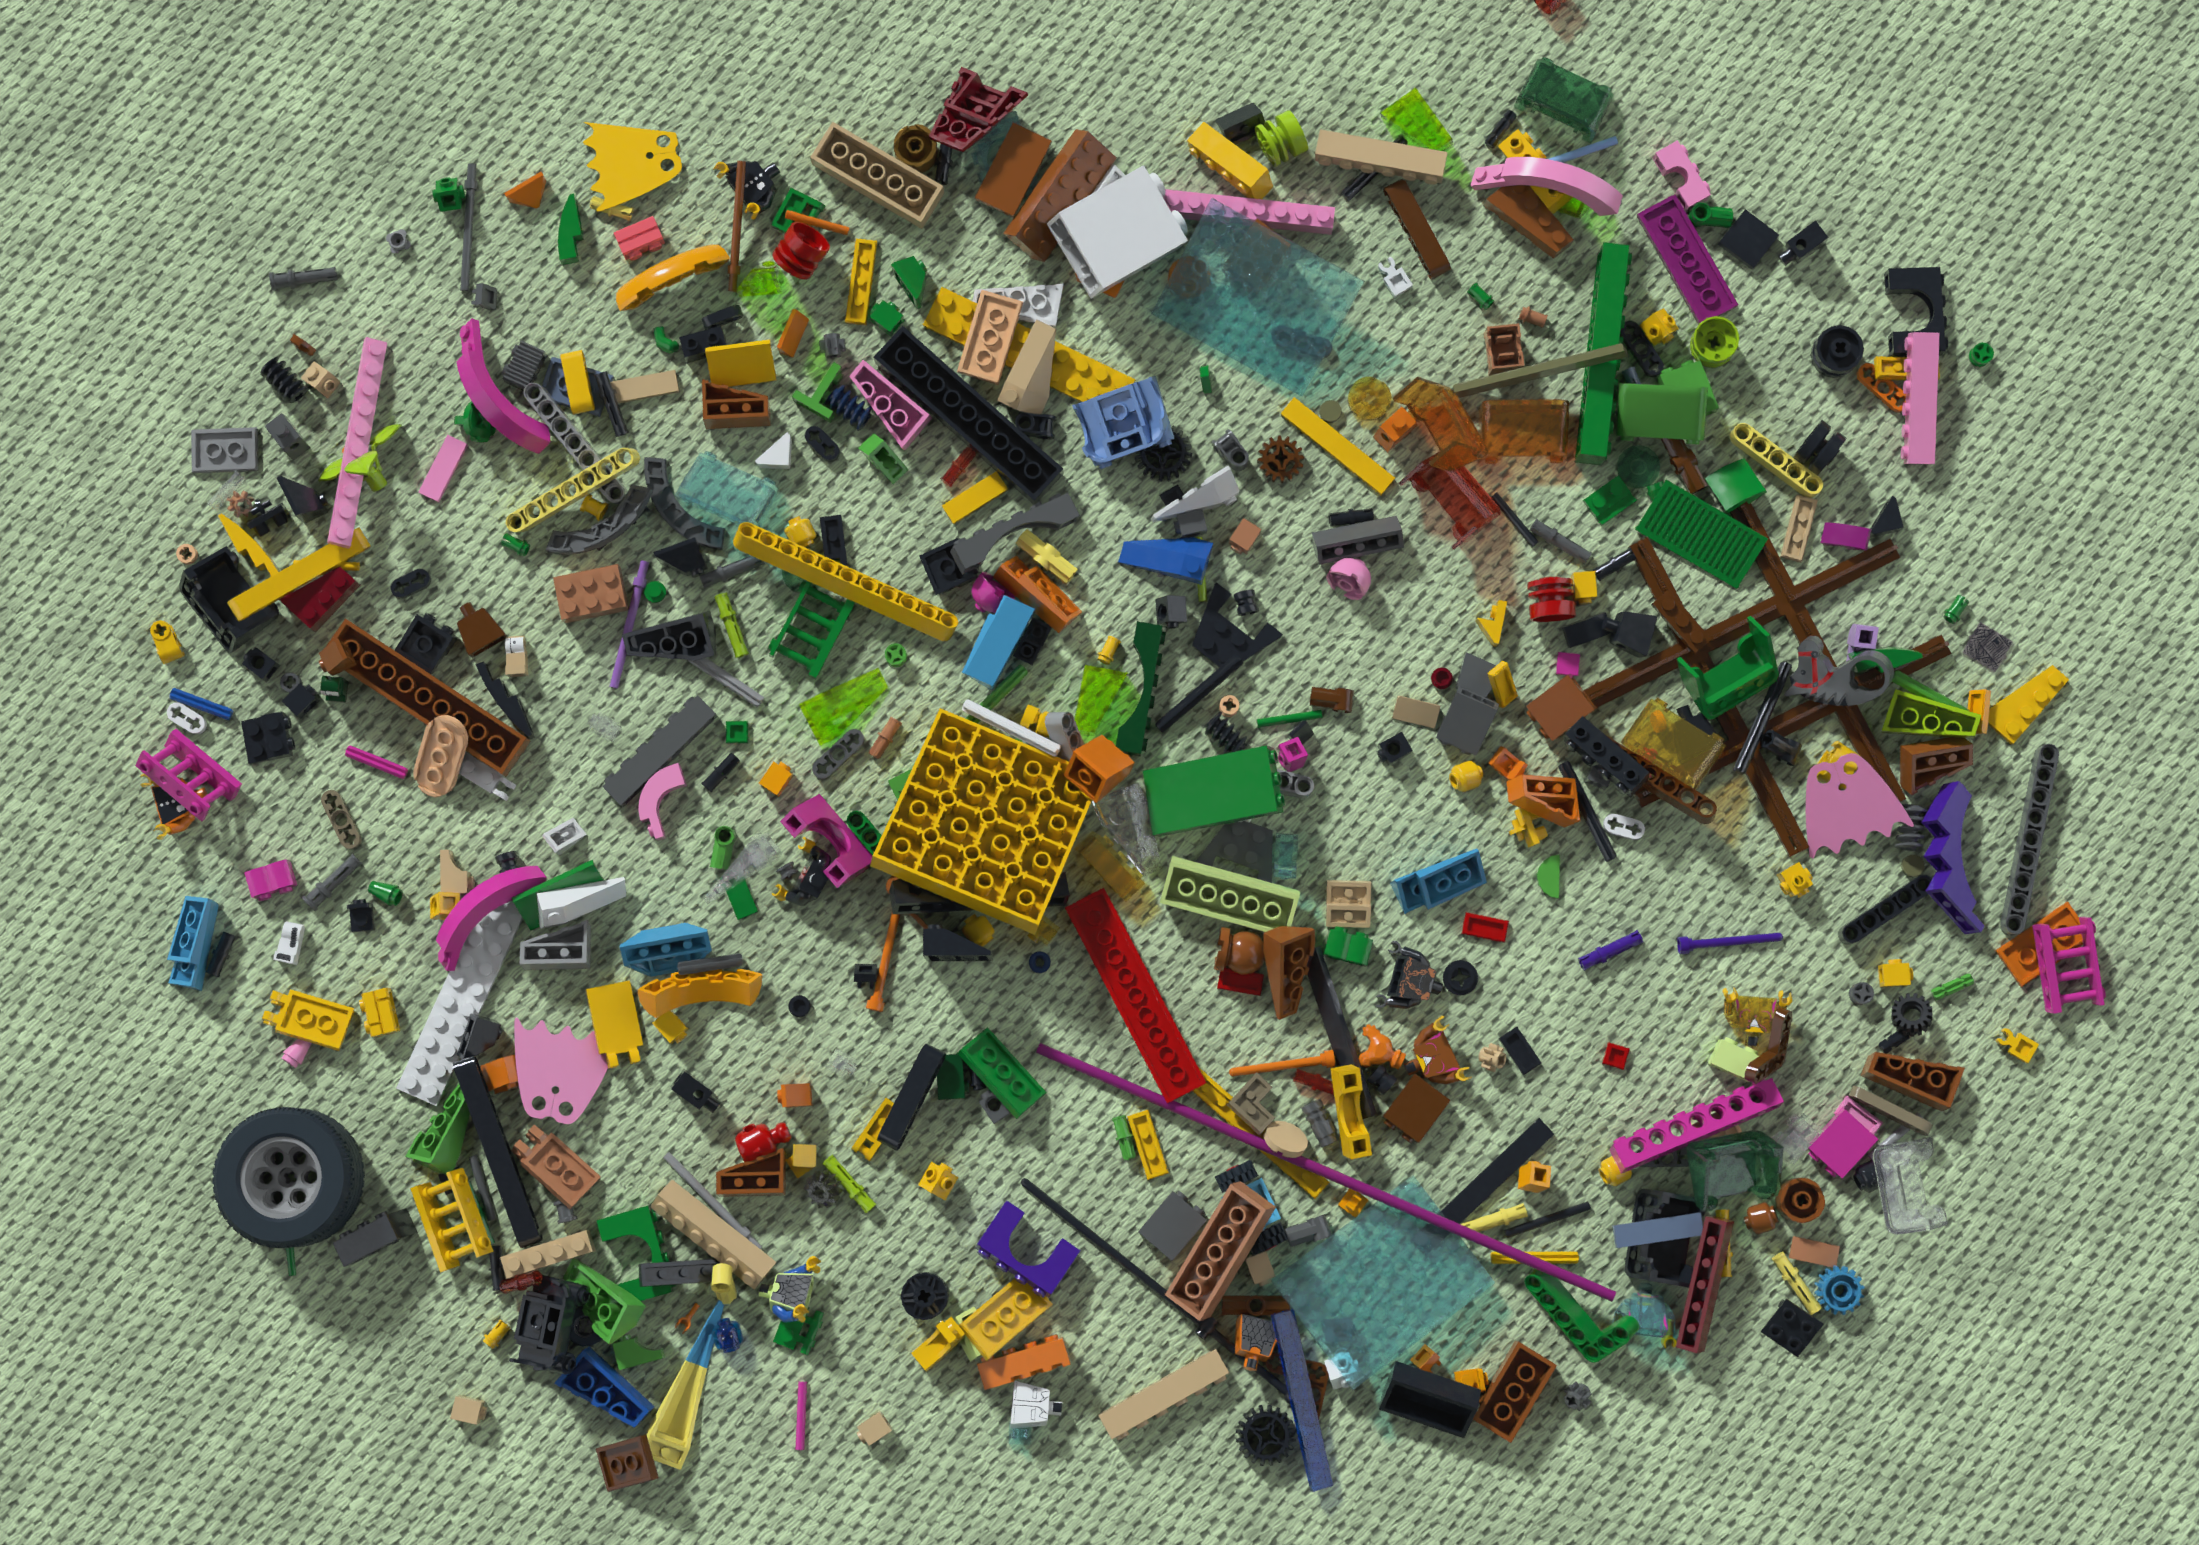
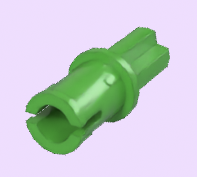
M1126 1115L1112 1118L1117 1134L1115 1139L1119 1142L1123 1160L1135 1158L1136 1155L1131 1140L1133 1135L1129 1132Z

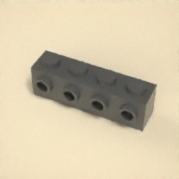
M1397 516L1312 532L1313 548L1319 565L1339 561L1343 558H1355L1404 548L1403 532Z

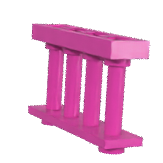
M177 729L170 732L164 745L166 748L154 756L143 750L135 765L201 822L205 820L211 807L209 804L222 795L229 801H232L237 796L242 785L241 782ZM171 754H174L182 762L172 769L168 770L159 763ZM191 768L198 776L185 785L176 776ZM206 781L215 790L201 798L193 790Z
M2079 917L2080 925L2053 930L2047 924L2033 925L2045 1011L2048 1013H2061V1006L2063 1004L2092 999V1004L2105 1005L2106 992L2101 984L2094 937L2096 926L2091 917ZM2082 934L2083 947L2061 951L2053 950V938ZM2085 956L2087 969L2063 973L2056 971L2055 963L2057 960ZM2088 977L2089 991L2065 995L2059 993L2058 985L2060 982Z

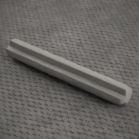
M709 659L688 660L753 706L759 707L764 700L762 695Z

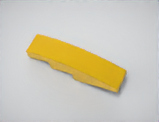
M222 513L218 515L240 555L245 556L249 554L256 568L260 571L267 568L271 576L280 572L275 562L262 546L244 529Z

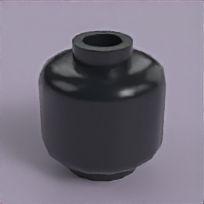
M1870 1160L1855 1169L1853 1178L1861 1191L1864 1190L1871 1193L1886 1185V1176L1889 1174L1883 1163L1879 1164L1875 1160Z

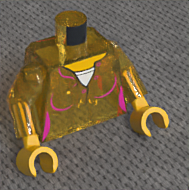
M1733 987L1731 994H1728L1726 988L1722 991L1725 997L1723 1014L1729 1025L1735 1028V1032L1746 1033L1745 1046L1758 1047L1759 1034H1770L1776 1010L1780 1007L1787 1009V1005L1792 1003L1791 992L1788 998H1782V990L1778 993V1002L1777 998L1738 996L1735 987Z

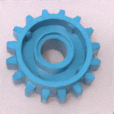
M1833 1265V1270L1826 1268L1824 1275H1818L1820 1280L1814 1284L1818 1286V1290L1814 1294L1820 1297L1817 1302L1824 1304L1823 1309L1828 1311L1831 1308V1313L1835 1315L1839 1310L1842 1315H1845L1846 1310L1853 1312L1855 1305H1861L1859 1300L1864 1298L1861 1290L1865 1286L1859 1284L1862 1278L1855 1276L1856 1271L1851 1269L1848 1272V1267L1842 1266L1840 1270L1838 1266ZM1843 1285V1293L1837 1296L1835 1294L1836 1287Z

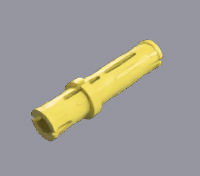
M1524 1203L1508 1209L1501 1208L1499 1212L1461 1223V1225L1477 1232H1482L1503 1224L1505 1226L1510 1225L1509 1222L1528 1217Z
M1783 1251L1775 1255L1772 1261H1774L1783 1274V1280H1787L1810 1315L1818 1312L1822 1307L1799 1276L1797 1267H1793Z

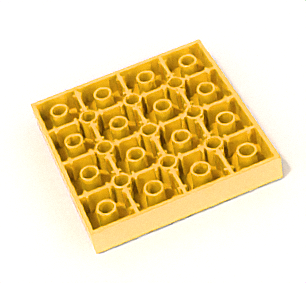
M940 708L875 849L870 866L1035 935L1092 800L1064 776L1068 761L1054 757L1042 750Z

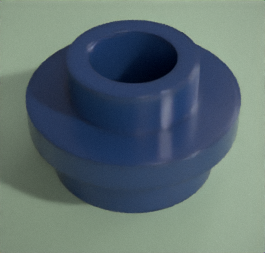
M1037 951L1030 956L1029 966L1035 973H1044L1050 968L1051 960L1045 952ZM1038 958L1044 960V965L1041 967L1035 963Z

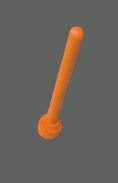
M891 914L874 993L870 1000H867L866 1009L883 1012L885 1003H883L882 994L900 914Z
M1326 1050L1320 1056L1235 1067L1229 1070V1074L1234 1077L1255 1074L1256 1072L1264 1073L1315 1065L1333 1068L1335 1067L1333 1050Z

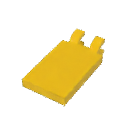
M630 980L586 989L599 1055L606 1054L608 1069L619 1066L616 1055L619 1053L628 1052L630 1064L641 1061L637 1047L643 1046Z
M291 989L288 995L272 991L270 996L271 1004L281 1006L278 1015L265 1010L262 1020H264L263 1024L276 1026V1033L340 1051L355 1011L354 1008Z

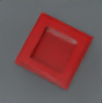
M1608 1042L1602 1064L1624 1070L1630 1049Z

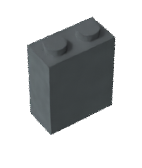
M1459 686L1436 738L1446 746L1453 745L1460 748L1459 750L1464 754L1477 755L1496 715L1499 703Z
M1172 1191L1138 1231L1171 1261L1174 1260L1207 1221L1204 1218L1206 1213L1197 1205L1192 1208L1187 1203L1189 1198L1180 1191L1177 1193Z

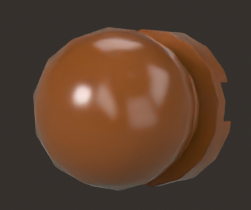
M1221 927L1218 945L1222 946L1221 951H1218L1217 957H1215L1214 970L1223 971L1224 966H1228L1233 972L1241 975L1252 974L1260 970L1265 962L1262 939L1249 931L1238 932L1232 935L1230 928Z

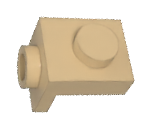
M313 362L301 377L303 381L315 388L326 398H329L340 384V380L316 362Z

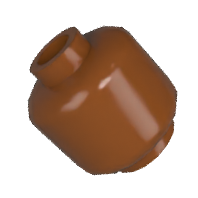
M1766 1202L1748 1207L1747 1216L1744 1217L1747 1229H1752L1757 1235L1774 1230L1776 1223L1779 1222L1774 1206H1769Z

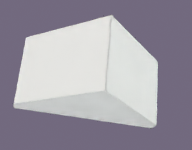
M788 432L755 460L759 468L790 469L792 438Z
M571 818L544 833L542 837L553 851L560 856L587 834L576 820Z

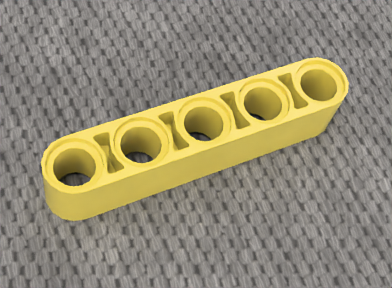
M1740 423L1731 431L1730 440L1735 446L1802 496L1813 498L1822 490L1823 482L1819 476L1750 425ZM1736 431H1743L1746 439L1738 438ZM1754 444H1761L1763 452H1757ZM1773 456L1778 457L1781 465H1775L1771 458ZM1789 470H1796L1798 478H1792ZM1807 482L1813 483L1816 490L1810 491L1806 486Z

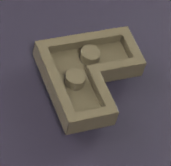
M1256 1072L1229 1101L1227 1106L1260 1135L1275 1117L1259 1103L1273 1087Z

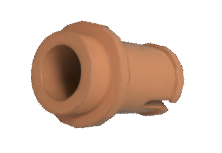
M1528 306L1527 308H1522L1519 319L1522 320V323L1526 321L1543 328L1548 315L1531 310Z

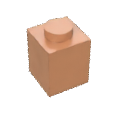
M1243 518L1229 539L1230 548L1240 555L1242 552L1247 555L1262 529Z

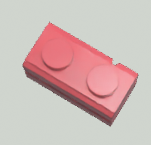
M654 216L614 232L625 260H637L642 257V253L649 250L650 252L658 251L665 244Z

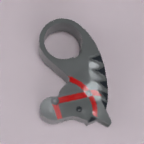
M1809 636L1798 647V668L1790 676L1792 686L1784 695L1800 694L1809 700L1836 706L1858 705L1871 701L1885 692L1893 681L1894 668L1889 658L1878 651H1864L1839 667H1834L1830 659L1823 654L1824 645L1822 640L1817 636ZM1862 660H1871L1879 664L1885 674L1884 685L1877 689L1859 686L1857 679H1854L1856 663Z

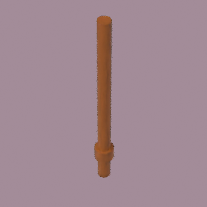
M737 161L730 265H728L727 274H729L728 291L737 292L738 275H740L741 266H739L746 161Z

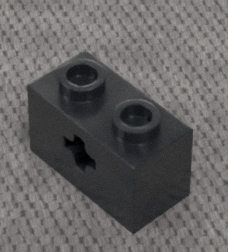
M721 326L679 337L687 363L705 359V348L727 345Z

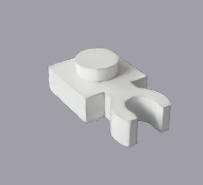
M1389 257L1387 261L1390 267L1385 268L1382 263H1379L1378 269L1381 273L1387 275L1383 278V282L1392 296L1396 298L1412 288L1413 284L1402 267L1398 270L1394 268L1395 261L1392 257Z

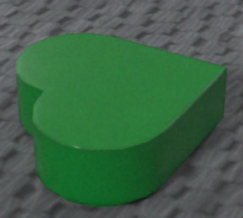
M1209 365L1201 366L1200 378L1203 393H1212Z

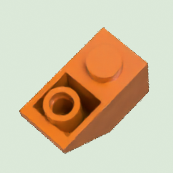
M810 1083L781 1085V1090H777L778 1103L782 1104L784 1108L813 1106Z

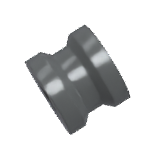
M1866 982L1856 983L1849 990L1850 1000L1857 1005L1867 1004L1874 997L1872 986Z

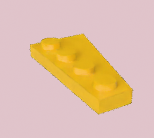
M2053 665L2048 667L1989 708L1988 725L2011 745L2014 744L2069 679Z

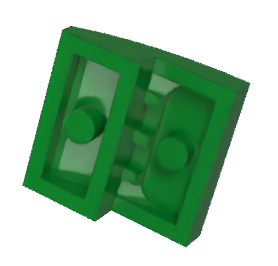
M1745 458L1732 462L1705 477L1706 482L1727 513H1730L1746 501L1750 504L1767 493Z

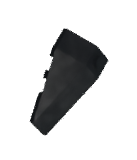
M710 611L622 634L626 652L629 656L695 661L716 655V630Z

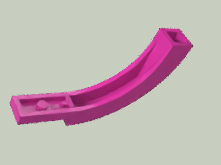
M471 318L460 330L461 352L463 355L456 361L460 379L468 396L484 418L500 433L519 446L540 454L551 442L549 427L547 424L541 423L517 409L496 387L484 362L479 321Z

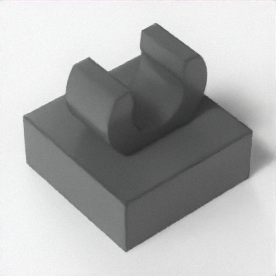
M484 283L476 284V289L472 290V293L476 294L475 301H471V304L487 310H496L497 288Z

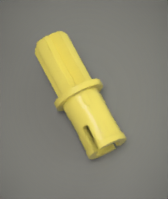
M593 196L590 201V208L597 210L604 199ZM619 204L601 212L607 213L609 217L613 215L630 221L634 208Z

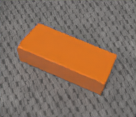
M792 309L777 345L779 353L792 358L809 321L805 315L796 309Z

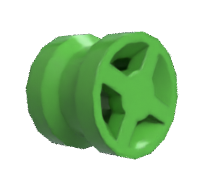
M895 643L886 648L885 658L889 665L900 667L906 662L907 653L902 645Z

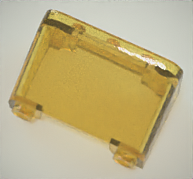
M1660 698L1650 699L1620 743L1686 785L1698 790L1727 746L1723 743L1724 738L1714 732L1712 735L1705 733L1667 709L1668 703Z

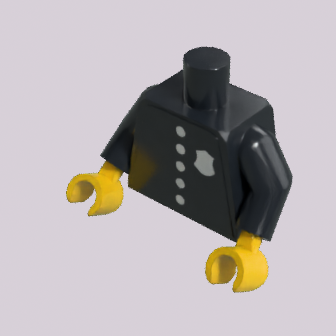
M746 161L743 203L747 207L745 213H753L751 216L753 220L756 219L758 214L771 207L775 197L776 187L771 179L777 176L780 171L773 162L763 169L757 161ZM718 162L713 170H720L717 178L721 179L726 174L727 176L725 177L728 184L735 191L737 162L728 164Z

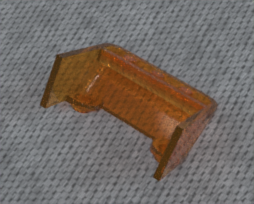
M1417 376L1393 397L1394 402L1407 405L1408 413L1415 420L1418 419L1425 423L1440 452L1429 462L1431 466L1443 471H1453L1480 460L1488 454L1487 446L1460 399L1451 388Z

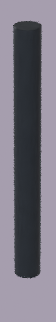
M1587 1201L1505 1229L1504 1232L1506 1238H1510L1591 1210V1207Z

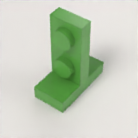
M833 362L812 398L796 390L792 396L793 401L831 423L835 416L834 412L823 406L822 403H825L828 396L832 393L830 390L834 384L838 385L843 378L842 367Z

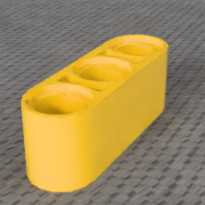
M583 350L561 354L572 414L594 411L595 406Z

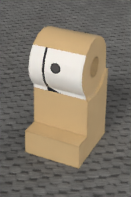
M525 636L506 637L505 675L508 677L528 676Z

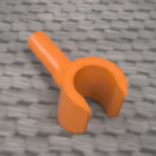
M695 1303L689 1313L677 1321L675 1329L680 1323L684 1324L685 1330L682 1332L684 1334L690 1328V1320L700 1305Z

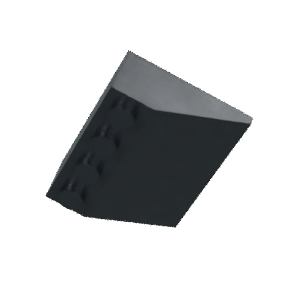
M928 925V929H923V957L926 961H993V955L990 950L947 929H943L941 925Z

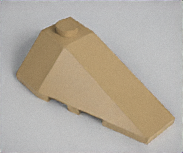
M1039 320L1035 321L997 401L1022 412L1042 414L1050 395L1056 328Z

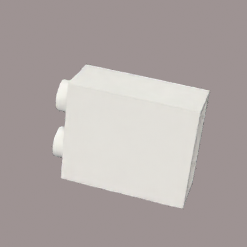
M1144 165L1058 212L1047 223L1091 299L1175 252L1188 241L1184 235L1188 231L1184 218L1178 211H1170L1163 199L1166 191L1162 180L1155 173L1149 174Z

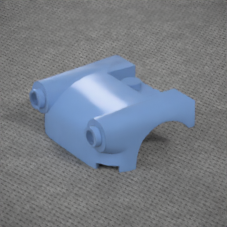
M1156 376L1072 405L1084 432L1085 445L1082 447V450L1086 457L1092 460L1094 466H1099L1100 469L1112 466L1111 461L1153 445H1159V448L1171 445V440L1175 439Z

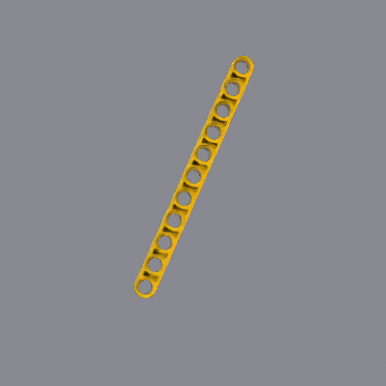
M743 522L737 529L733 545L736 549L938 640L948 641L954 634L958 625V619L950 612L752 523Z

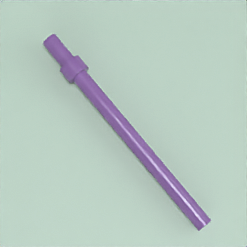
M641 560L637 577H634V590L623 634L633 630L643 588L645 589L647 579H645L649 566L647 561ZM621 638L609 686L616 689L619 686L627 654L623 638Z

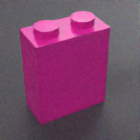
M1842 1107L1806 1147L1811 1150L1808 1154L1816 1162L1822 1160L1827 1165L1825 1170L1834 1178L1837 1175L1843 1178L1879 1139Z

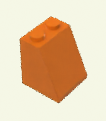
M1100 735L1073 751L1064 776L1091 800L1098 803L1130 774L1135 762L1117 748L1111 740Z

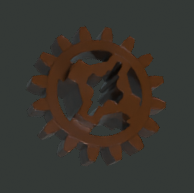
M1278 435L1277 441H1274L1272 437L1269 438L1270 444L1268 445L1264 442L1262 444L1264 450H1259L1258 455L1262 456L1257 459V463L1262 464L1259 467V471H1266L1265 478L1272 476V482H1275L1277 478L1280 479L1281 483L1284 482V478L1292 481V474L1295 476L1299 475L1297 468H1303V464L1299 462L1304 460V456L1299 455L1302 452V447L1296 448L1297 441L1295 440L1290 443L1288 436L1285 441L1282 440L1281 435ZM1276 447V451L1273 454L1267 455L1272 448ZM1284 447L1289 448L1293 453H1289ZM1280 451L1282 458L1285 459L1282 464V468L1279 460H1275L1278 458ZM1295 463L1292 469L1286 472V467L1289 464ZM1269 466H1273L1277 469V472L1273 471Z

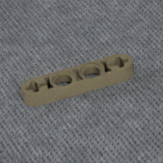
M1853 1086L1848 1095L1855 1102L1921 1135L1928 1136L1933 1126L1927 1120L1858 1086Z

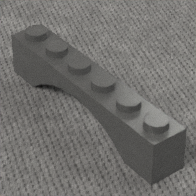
M1058 493L1049 498V502L1045 504L1041 502L1034 504L1030 507V511L1025 513L1019 511L1011 516L1012 519L1006 522L1000 520L992 525L993 528L985 531L983 528L973 533V537L967 540L964 537L955 541L950 553L963 575L980 567L991 548L1010 533L1033 527L1059 530L1076 522L1080 515L1069 494L1066 493L1061 496Z

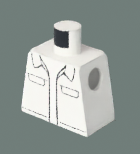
M1014 1381L1010 1428L1047 1425L1048 1415L1061 1416L1062 1402L1049 1401L1050 1390Z

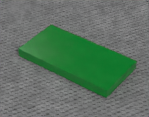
M590 860L512 897V900L530 931L540 927L537 893L605 880L594 861Z
M988 1027L957 1053L1016 1119L1047 1093Z

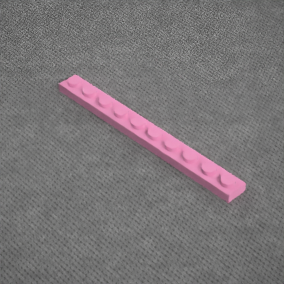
M366 337L363 343L327 541L328 544L345 548L351 547L364 475L346 473L344 468L348 463L368 452L387 342Z

